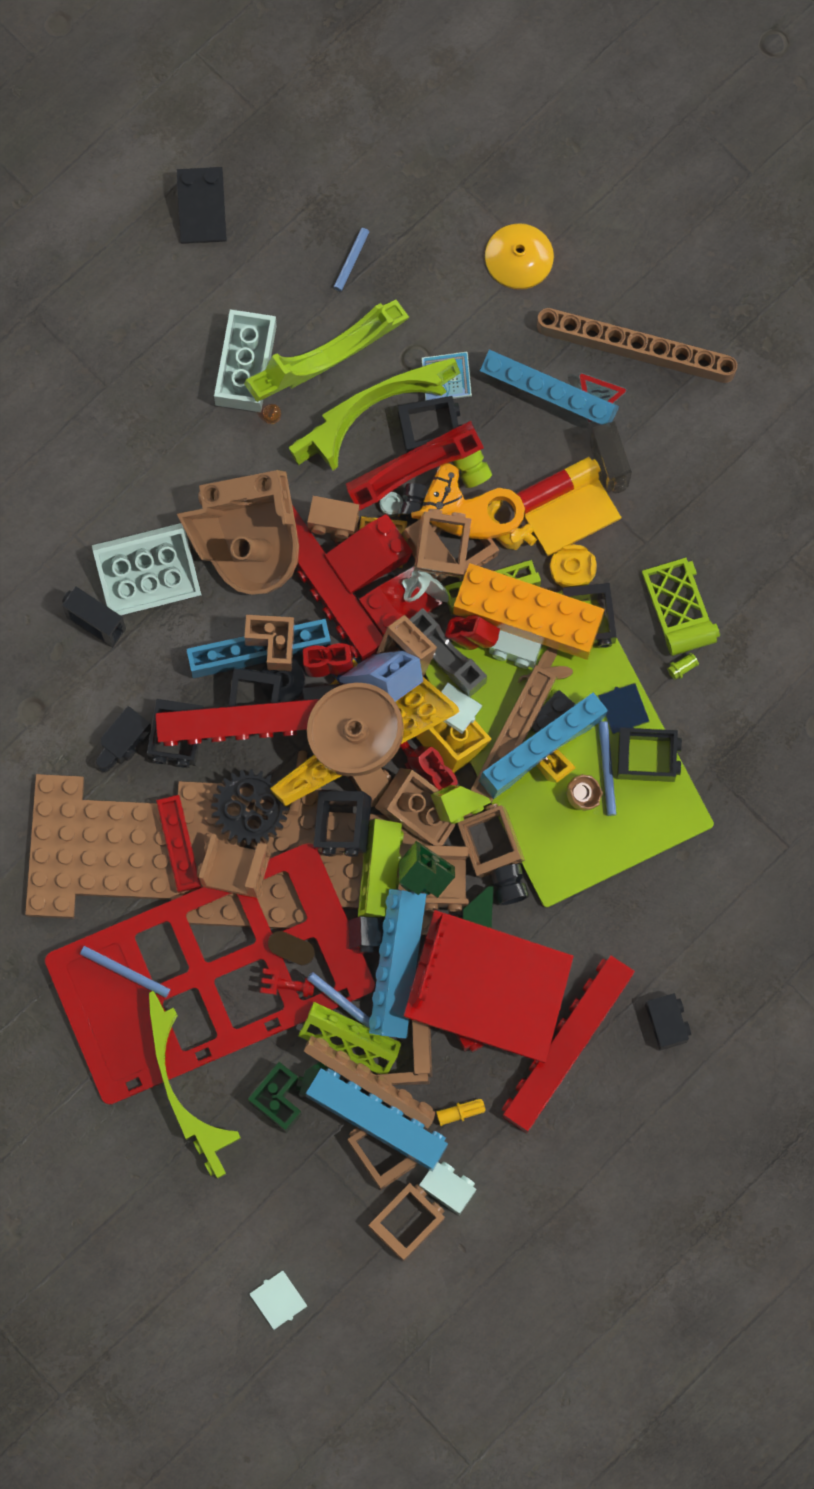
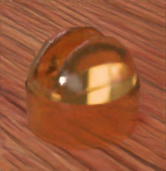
M275 404L267 405L263 409L264 420L269 424L279 422L281 419L280 408ZM271 409H274L272 418L268 417Z

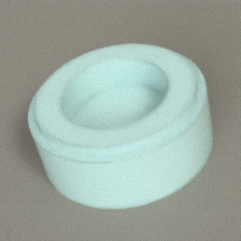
M390 492L380 500L382 513L390 517L397 516L400 505L403 502L402 497L395 492Z

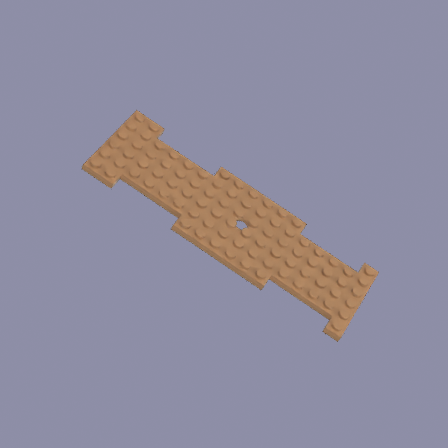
M36 774L25 913L27 917L74 919L76 895L172 901L197 890L177 892L157 804L83 800L84 777ZM179 781L178 795H180L198 870L199 864H203L205 858V844L210 842L212 834L217 835L220 843L238 846L237 838L234 837L229 842L228 837L230 834L227 832L221 835L223 827H215V823L219 818L211 817L212 813L217 811L211 809V804L217 803V801L212 799L213 794H220L216 788L218 785L225 787L223 784ZM243 787L240 789V793L243 796L249 797L252 795V791L249 788ZM321 788L301 798L298 815H290L289 811L283 814L287 817V821L280 822L283 825L282 831L275 829L277 832L276 838L268 835L269 842L267 844L263 839H260V844L268 846L271 854L270 858L306 843L314 845L319 791H322ZM235 796L231 797L233 800L239 801ZM263 800L260 802L263 809L272 808L270 801ZM250 804L246 807V811L250 812L254 806ZM229 807L227 809L229 815H239V810L236 807ZM329 812L326 842H354L356 813ZM370 814V821L373 819L392 821L385 815ZM262 816L264 820H268V817ZM249 820L247 822L248 826L252 829L260 827L259 822L256 820ZM403 827L401 828V831L404 833L403 842L399 850L401 858L415 841L424 846H431ZM242 840L239 847H245L246 842ZM251 841L249 847L256 850L255 842ZM318 851L342 908L358 909L364 853H358L357 857L345 856L344 853H336V856L328 857L321 855V852ZM282 872L263 880L257 899L270 929H289L307 920L305 911L287 872ZM399 882L398 890L406 891ZM230 894L187 913V920L190 925L251 928L236 894ZM424 910L421 936H427L434 911Z

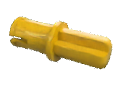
M482 1099L461 1105L456 1103L457 1106L436 1111L440 1126L458 1120L463 1122L465 1118L485 1112V1105Z

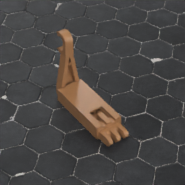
M412 1020L414 1072L376 1076L385 1077L391 1082V1085L430 1084L429 1077H433L430 1025Z

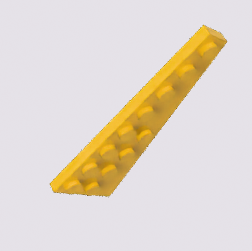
M424 677L421 684L396 701L404 723L401 744L460 712L458 706ZM313 755L270 789L287 806L342 775L324 767Z

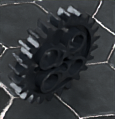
M253 769L250 770L249 775H245L244 771L241 770L239 777L231 773V781L226 778L222 781L225 787L217 786L216 790L220 794H213L212 799L217 801V803H212L211 809L217 811L212 813L211 817L219 818L215 823V827H223L221 835L227 832L230 834L228 837L229 842L234 837L237 838L238 846L242 840L246 842L247 847L250 846L251 841H254L257 846L260 843V839H263L267 844L269 842L268 835L276 838L277 832L275 829L282 831L283 825L280 822L287 821V817L283 814L288 813L289 808L282 806L284 804L270 789L278 781L271 784V775L264 779L262 778L263 771H260L257 776H254ZM247 787L252 791V795L245 797L240 793V789ZM235 796L239 801L233 800L231 797ZM268 800L271 802L272 808L263 809L260 802ZM250 804L253 805V810L247 812L246 807H248ZM229 807H236L239 810V815L231 816L228 814L227 809ZM262 816L268 817V820H264ZM249 820H256L259 822L260 827L252 829L248 826L247 822Z

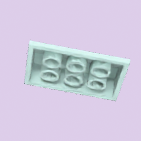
M182 523L92 545L107 607L119 615L201 595L186 531Z

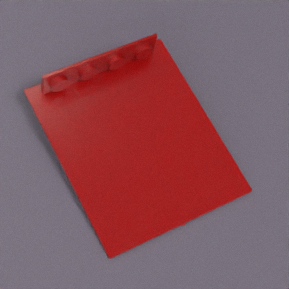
M434 910L414 982L410 987L411 992L404 1017L545 1063L559 1010H561L560 1007L574 956Z

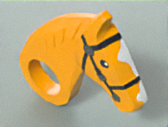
M446 463L438 468L426 494L422 510L411 513L412 518L421 519L424 511L428 512V509H439L443 511L442 514L452 515L453 512L466 514V518H471L469 538L492 539L515 532L523 521L525 507L517 494L512 490L497 488L475 498L465 500L458 487L459 469L450 463ZM495 500L507 501L512 505L515 517L506 524L496 523L490 519L487 513V506ZM429 520L431 524L457 536L462 535L463 526Z

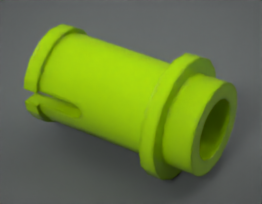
M689 653L678 662L670 663V667L667 670L674 680L677 678L681 679L683 674L697 667L699 662L694 654Z

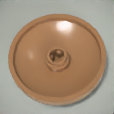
M348 683L326 693L314 706L307 725L308 742L317 760L330 771L344 776L367 775L385 766L397 753L404 732L403 718L394 699L381 688L367 683Z

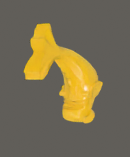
M495 500L487 506V513L490 519L500 524L494 516L503 503L502 500ZM530 524L517 528L515 532L508 535L496 537L504 547L517 550L524 541L530 546L534 545L537 541L532 535L533 528Z

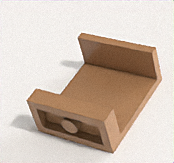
M212 834L210 842H206L204 847L205 858L203 864L200 863L197 870V877L202 886L258 898L271 856L268 846L258 843L256 850L224 844L219 842L217 835Z
M425 846L455 866V878L438 898L433 894H426L424 910L434 911L438 910V907H443L452 912L462 911V908L468 905V899H466V859L468 857V847Z

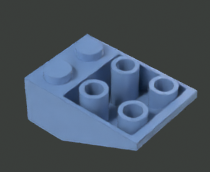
M395 651L370 655L339 677V680L344 684L367 683L377 686L387 692L396 702L421 684L423 676L420 658L405 651Z

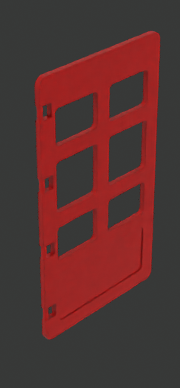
M306 843L270 858L263 880L282 872H287L307 916L305 922L283 932L304 941L310 938L317 940L335 981L334 989L339 992L347 988L350 995L346 997L347 1000L352 1002L371 994L375 988V982L363 954H360L359 950H351L349 947V922L318 850L314 848L313 844ZM206 887L197 889L47 954L45 964L101 1099L106 1104H115L164 1083L156 1057L150 1016L149 993L152 991L80 955L84 946L152 980L135 937L137 934L165 922H169L172 925L188 963L189 970L184 974L160 983L171 989L167 998L157 993L155 994L164 1009L163 1003L165 1000L197 988L215 1027L217 1037L193 1049L183 1051L173 1028H171L165 1051L168 1080L305 1022L314 1002L331 1010L340 1007L324 993L307 1000H301L297 991L277 988L284 1004L283 1010L239 1029L233 1028L215 986L217 978L256 961L264 960L269 969L280 971V979L292 981L283 958L273 954L269 949L268 940L273 933L257 898L236 894L255 935V943L212 962L204 960L187 920V913L235 893ZM278 1018L281 1026L267 1031L264 1023ZM209 1048L211 1056L198 1061L195 1053ZM139 1078L142 1085L128 1090L126 1083Z

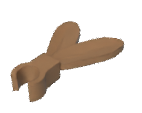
M551 647L546 649L537 666L557 675L556 680L571 676L573 670L569 667H551L557 656V649ZM531 673L521 676L518 683L522 680L528 681Z

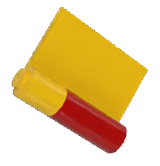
M587 457L516 493L521 498L525 507L524 517L528 524L532 526L533 532L547 556L621 519L619 512L599 480L598 473L601 472V469L595 459L591 460L590 457Z

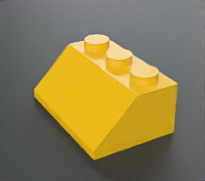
M476 721L470 722L463 733H460L447 723L441 722L415 736L423 746L436 749L443 759L444 766L450 768L453 773L467 765L491 741L489 735Z

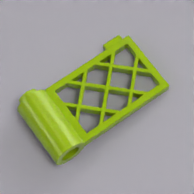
M687 558L642 571V576L671 656L717 643V638L720 637L717 624H712L709 620L693 577L697 575L693 561L688 562ZM684 567L686 574L683 580L671 575L674 568ZM659 574L665 578L661 586L651 583L649 576ZM668 579L680 584L676 593L664 589ZM683 586L693 591L691 600L678 595ZM660 593L673 598L668 607L659 604L657 599ZM675 600L688 605L683 614L671 609ZM690 607H693L700 611L702 618L693 620L686 615ZM668 613L680 618L677 625L669 628L665 622Z

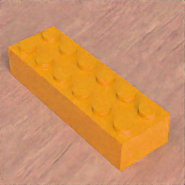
M469 563L453 606V614L463 618L478 615L500 628L501 631L588 660L603 619L604 609Z

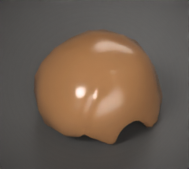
M584 774L572 778L566 790L568 802L575 809L582 811L591 810L600 805L599 802L603 794L598 781L592 776Z

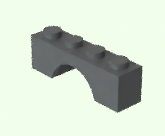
M423 608L409 619L437 647L432 660L464 694L471 697L486 684L487 675L472 659L464 656L452 645L447 637H445L439 624Z

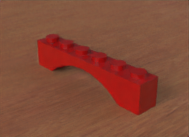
M469 421L346 483L347 491L353 503L359 504L360 511L380 501L391 491L410 479L440 465L464 459L484 447L472 422Z

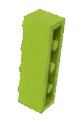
M373 819L369 823L367 853L363 855L358 917H386V899L389 895V889L398 890L399 887L397 871L399 861L401 860V854H399L400 845L404 837V833L401 831L402 823Z

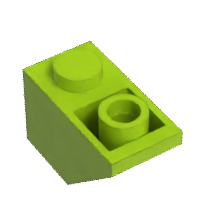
M449 785L431 794L440 820L450 822L451 824L464 820L463 816L469 813L475 814L484 810L483 806L491 803L488 797L456 785Z

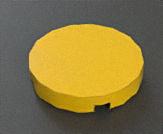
M575 544L561 548L560 551L552 556L550 562L551 576L563 588L588 585L595 577L597 570L595 556L584 546Z

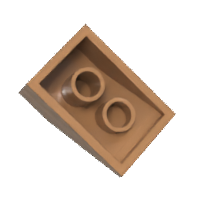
M399 769L375 806L378 811L390 820L402 823L404 829L431 846H442L457 824L440 820L431 798V794L439 790L411 769Z

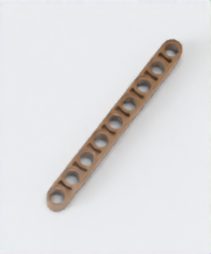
M551 308L543 309L538 315L537 329L542 335L721 383L731 382L737 371L736 360L731 356ZM550 319L553 321V324L545 325L542 321ZM566 325H572L576 329L573 331H568L564 327ZM595 331L598 335L590 337L587 335V332ZM617 337L620 341L617 343H613L609 340V338ZM635 342L640 343L642 348L635 349L631 344ZM660 348L665 353L658 355L653 350ZM676 355H685L687 359L680 361L676 358ZM705 360L709 363V366L703 367L698 362ZM727 366L731 369V372L725 373L721 370V367Z

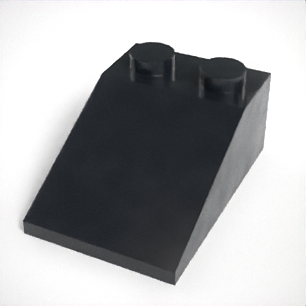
M223 168L177 169L181 244L227 242Z

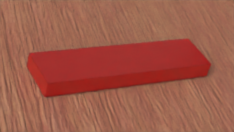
M180 795L156 800L177 892L181 893L201 888Z

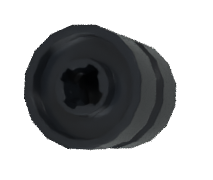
M416 483L406 484L403 493L405 501L401 503L398 517L401 520L411 524L420 520L412 518L411 513L422 510L430 487Z
M520 864L503 866L490 872L493 885L498 887L496 895L499 905H510L529 898L526 884L521 882L523 873Z

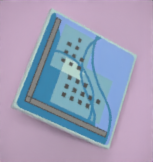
M468 352L422 358V367L454 358L460 370V374L443 385L446 390L445 394L439 396L425 393V400L453 396V399L472 397Z

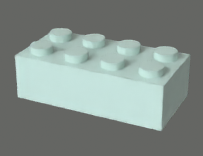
M230 309L214 394L216 406L261 412L263 400L257 402L244 383L246 379L264 371L271 359L277 327L276 316Z

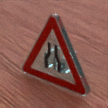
M584 373L579 374L581 390L613 404L627 393L625 387ZM586 418L588 423L594 422V421H592V420Z

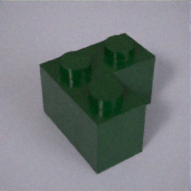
M415 841L399 861L400 885L406 891H413L417 895L423 891L428 895L433 894L438 898L455 878V866L418 841Z
M278 1062L248 1098V1102L287 1134L302 1115L301 1110L285 1098L298 1082V1076L281 1062Z

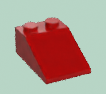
M385 514L361 528L325 554L324 557L348 593L352 594L407 563L413 551L389 516Z
M414 567L381 584L359 599V603L383 637L388 626L405 615L408 619H411L422 608L429 614L443 604L442 601L431 597L426 592L415 601L406 602L404 600L405 588L402 581L406 578L410 579ZM418 586L414 589L410 598L420 591Z

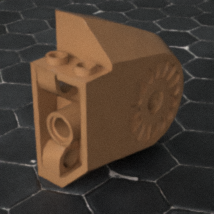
M275 470L199 485L200 492L198 498L203 509L179 513L177 516L201 560L211 561L222 579L239 592L251 595L269 594L282 587L292 577L298 563L299 554L298 536L286 472Z

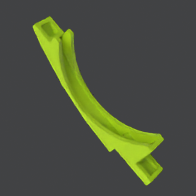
M397 300L385 305L380 303L347 331L315 350L295 357H282L278 353L273 355L266 369L246 379L244 385L257 402L289 386L292 389L356 354L408 320L409 316Z
M451 358L394 376L352 396L322 415L325 421L324 424L315 427L312 432L296 440L289 447L294 460L300 465L316 453H319L332 471L338 467L339 450L342 440L352 423L365 410L383 399L403 393L423 392L442 396L446 393L443 385L460 374L456 360Z
M152 991L149 993L156 1057L168 1099L186 1140L196 1136L197 1140L193 1141L199 1154L204 1153L207 1157L208 1162L204 1164L210 1176L216 1175L219 1179L226 1175V1172L216 1152L237 1142L241 1137L238 1131L215 1128L198 1120L178 1101L170 1086L165 1065L168 1036L178 1015L174 1008L165 1012L155 992Z

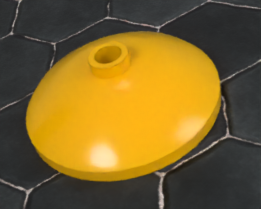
M511 224L499 229L490 238L485 251V262L490 275L501 285L518 290L532 288L540 284L550 273L554 259L553 248L547 236L539 229L527 224ZM522 248L524 252L518 253L516 249Z

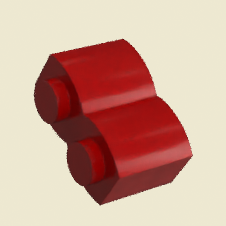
M471 615L465 619L463 617H455L449 621L445 637L468 650L476 649L479 646L490 648L498 641L500 628L478 615Z
M337 643L327 648L314 645L303 649L304 668L306 674L310 677H324L330 673L344 675L354 668L353 654L348 644Z
M419 746L407 756L411 768L438 790L449 785L458 784L455 774L450 768L444 766L443 759L436 749L428 746Z

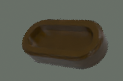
M277 931L268 940L269 949L273 954L297 965H308L314 959L315 952L313 946L309 942L291 934Z

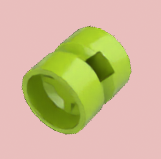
M481 450L464 459L452 461L454 466L461 470L460 478L465 488L478 486L492 476L487 462H482L484 456Z

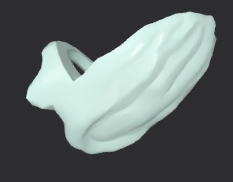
M413 571L410 579L406 578L402 581L405 588L404 600L406 602L415 601L424 592L443 602H448L449 600L447 590L437 579L426 572ZM418 586L420 588V591L414 597L410 598L412 592Z

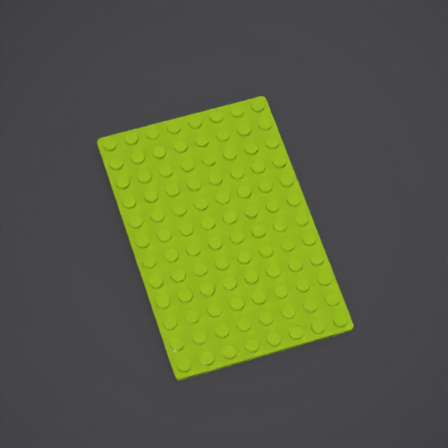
M597 600L582 601L600 607ZM603 614V619L597 633L609 632L605 614ZM617 638L615 644H612L611 647L598 648V645L592 646L588 660L557 650V656L551 667L566 666L571 668L573 673L565 679L555 681L543 704L544 706L558 690L575 704H578L594 692L607 708L608 712L601 722H608L617 815L607 816L599 724L558 749L575 766V769L559 782L547 781L536 765L491 803L498 804V806L502 805L506 808L525 859L521 863L542 905L546 908L708 831L714 825L678 753L677 761H681V774L676 775L675 782L617 779L620 728L665 730ZM451 642L460 653L472 659L487 675L486 684L470 697L482 705V708L475 716V721L491 738V741L470 761L478 777L527 683V680H522L518 683L519 678L530 674L534 668L528 667V669L515 665L514 661L495 659L492 656L493 654L489 653L490 648L479 646L476 649L468 650L455 642ZM542 645L535 666L538 665L543 653L549 648L548 646ZM431 660L425 673L428 681L439 691L443 690L447 683L461 691L443 670ZM530 729L525 741L535 735L536 732ZM630 740L629 771L669 773L670 741ZM582 774L590 775L597 780L603 792L599 802L600 805L587 811L575 809L568 802L566 795L567 786L571 779ZM499 816L498 818H499V820H500V822H501V824H502V826H503V828H504V830H505V827H504V824H503V822H502L501 816Z

